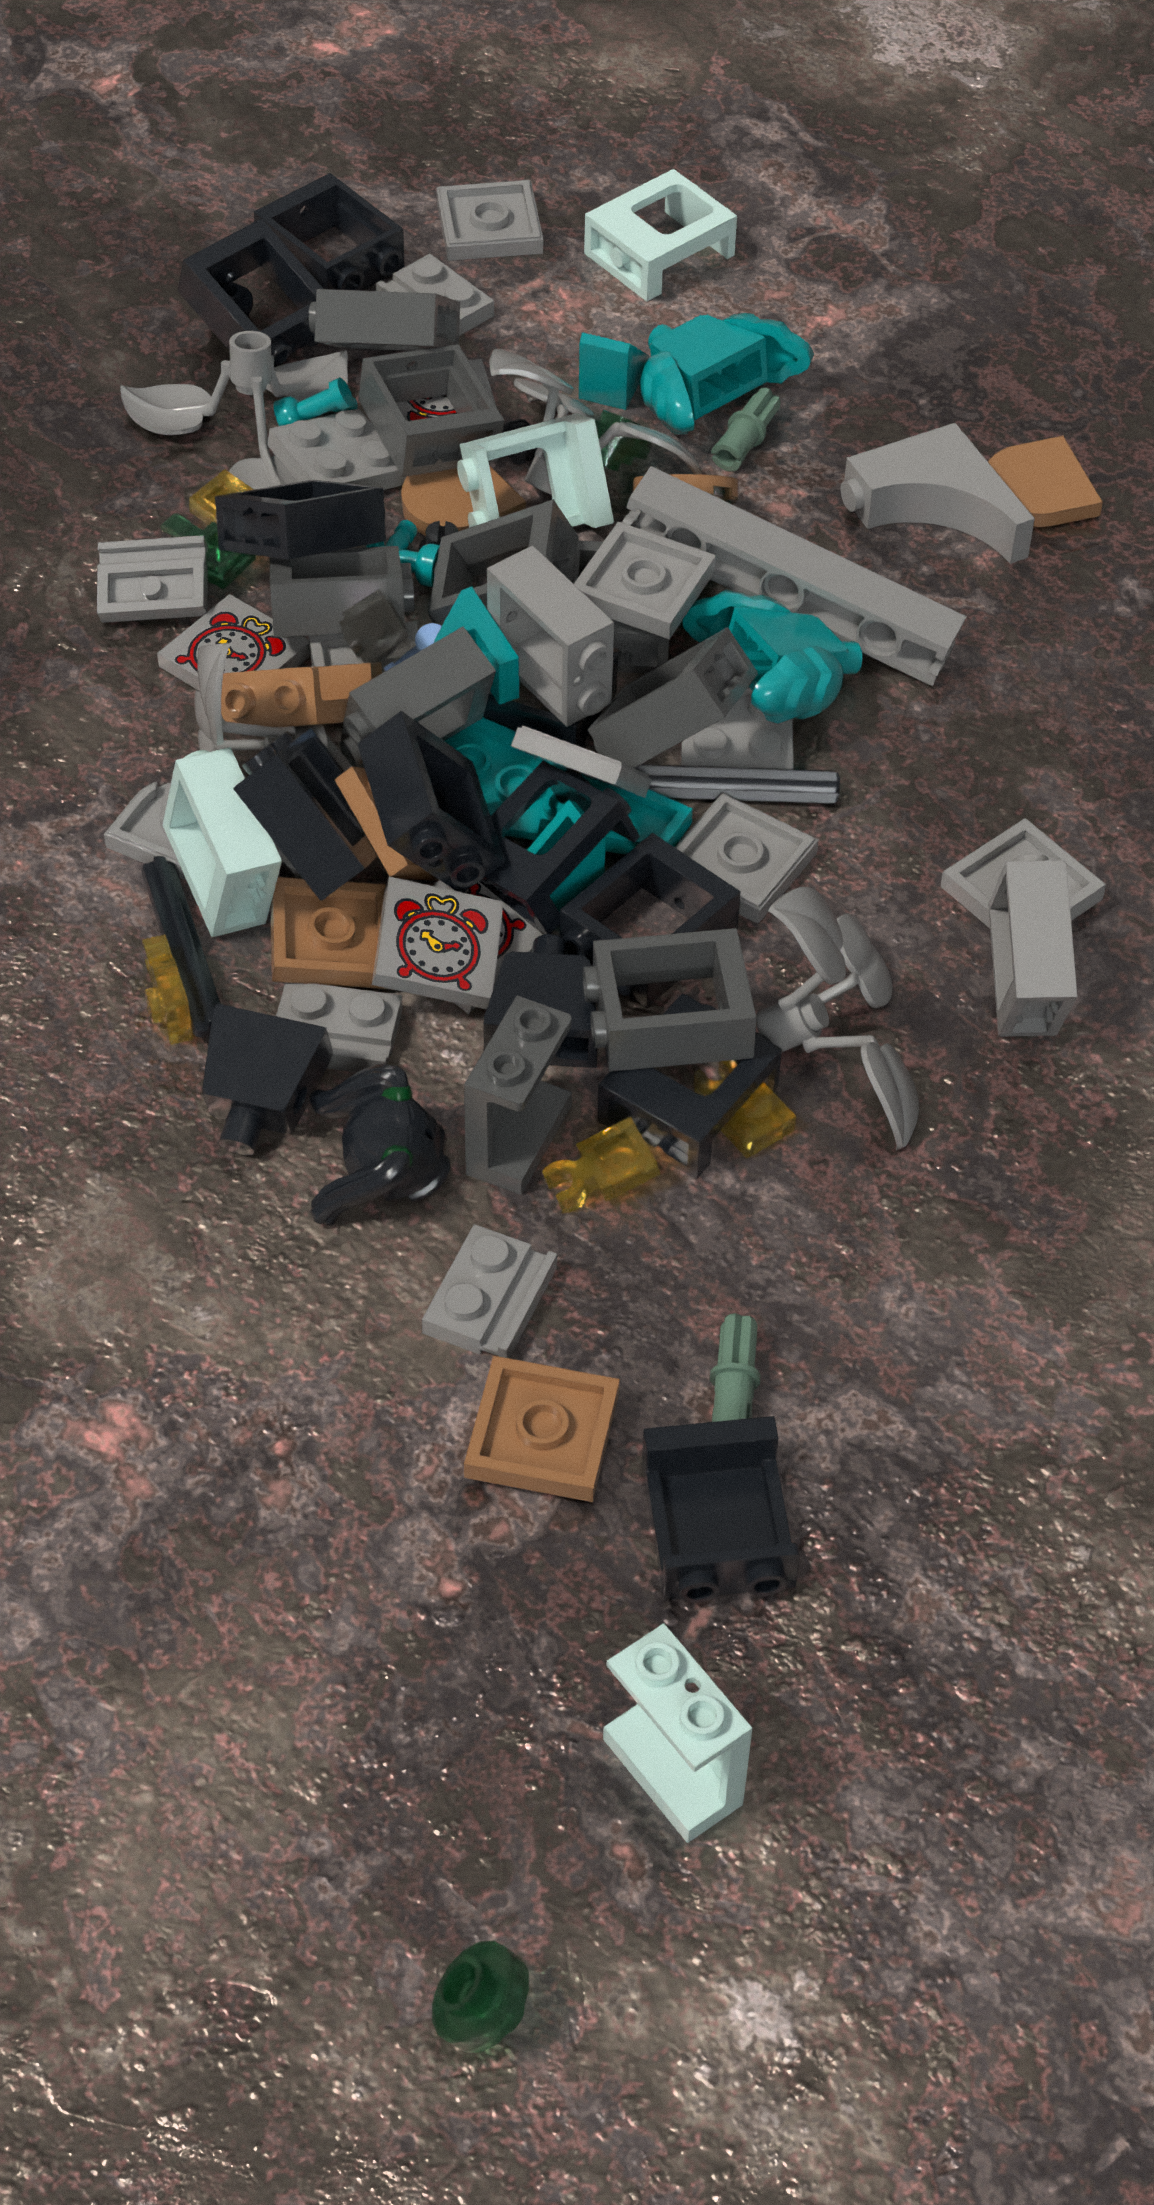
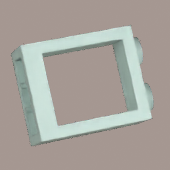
M231 747L211 752L199 750L175 761L163 820V828L211 937L266 924L282 863L272 838L233 790L245 778Z

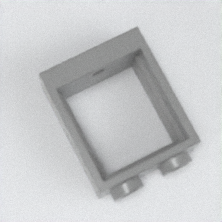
M533 545L488 567L487 610L519 657V681L566 727L587 716L597 714L605 706L611 704L614 622Z
M1025 854L1016 857L1013 861H1006L988 903L998 1037L1055 1036L1059 1033L1078 997L1066 860H1048V857L1042 854Z

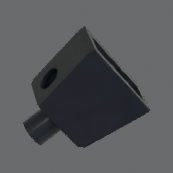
M544 934L535 938L532 945V953L512 951L506 954L484 1016V1050L516 996H520L568 1013L572 1017L571 1028L551 1061V1066L597 1068L598 1048L593 1046L590 1022L591 1012L597 1011L596 1002L586 1003L583 988V967L591 966L590 960L584 956L567 955V942L560 936L553 934Z
M215 1004L202 1094L210 1115L217 1119L226 1120L219 1139L221 1147L236 1154L252 1155L254 1154L261 1129L284 1134L292 1133L295 1130L310 1101V1094L316 1090L332 1059L333 1049L326 1027L223 1004Z

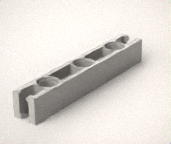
M650 466L629 497L626 508L631 511L625 516L622 523L716 555L715 572L710 580L735 592H741L749 596L765 595L785 605L792 613L809 614L818 617L840 641H855L859 643L862 653L931 686L934 685L956 643L955 639L967 617L653 466Z

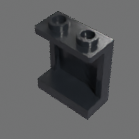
M775 1416L645 1428L643 1430L642 1469L663 1601L682 1599L689 1603H702L712 1600L718 1595L746 1592L755 1596H769L779 1593L785 1588L796 1587L800 1554L798 1544L791 1541L776 1461L779 1438Z

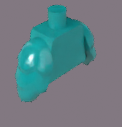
M751 313L733 314L722 320L709 315H699L674 329L668 325L661 324L652 330L648 338L651 357L648 358L642 369L640 380L641 394L645 406L649 407L667 429L675 435L688 434V432L694 430V420L766 382L782 384L789 376L804 372L809 368L814 352L810 344L797 334L791 332L784 322L759 319Z
M724 590L713 597L695 601L682 620L683 628L699 643L721 630L729 628L758 672V675L748 686L753 691L751 694V704L755 709L764 714L767 721L778 724L794 718L805 719L819 714L828 708L838 696L842 687L843 674H856L862 665V650L859 643L855 641H840L818 617L809 614L792 613L785 605L765 595L749 596L741 592Z

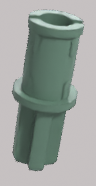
M761 388L758 393L751 397L742 411L733 413L729 418L728 430L711 450V453L714 454L712 456L714 463L721 469L726 471L738 470L753 446L760 445L766 437V426L781 405L780 398L773 395L771 389Z
M737 1313L729 1314L724 1318V1322L720 1327L718 1364L710 1370L709 1380L715 1386L712 1422L752 1418L754 1389L760 1385L761 1374L755 1368L758 1324L752 1316H741Z

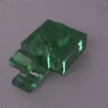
M173 514L161 525V530L171 535L170 538L204 535L208 544V552H206L208 581L223 590L256 560V555L219 550L217 523L215 522L210 523L202 530L182 515Z

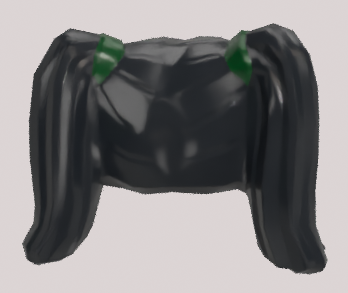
M380 1063L357 1072L330 1090L318 1089L310 1094L309 1100L315 1113L332 1119L348 1118L342 1133L343 1158L348 1175L324 1186L313 1198L310 1213L313 1216L314 1222L332 1226L342 1212L382 1194L387 1201L408 1198L411 1201L423 1199L436 1192L446 1181L450 1171V1159L444 1155L447 1141L445 1131L442 1125L437 1123L436 1119L412 1098V1090L408 1082L407 1073L402 1068Z

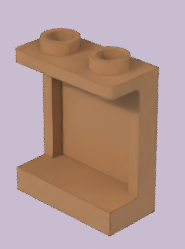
M381 662L223 673L221 714L227 722L269 727L344 722L349 692L382 674Z

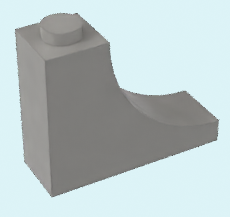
M956 423L847 457L845 479L840 487L841 497L846 508L851 512L854 511L867 529L893 523L935 524L962 531L982 540L999 552L1010 564L1028 558L1035 518Z

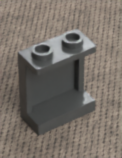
M516 996L464 1084L466 1175L511 1192L523 1194L572 1107L571 1091L541 1081L571 1028L572 1017L570 1014L520 996Z

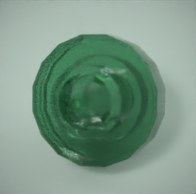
M602 410L599 421L595 420L598 439L615 422H630L641 426L640 423L606 410ZM624 436L614 437L601 450L603 466L618 472L621 463L632 465L634 457L647 460L653 443L647 440Z
M494 1940L477 1942L463 1950L444 1972L434 1995L432 2023L438 2036L466 2053H481L497 2045L507 2034L511 2033L523 2018L529 1992V1971L522 1957Z

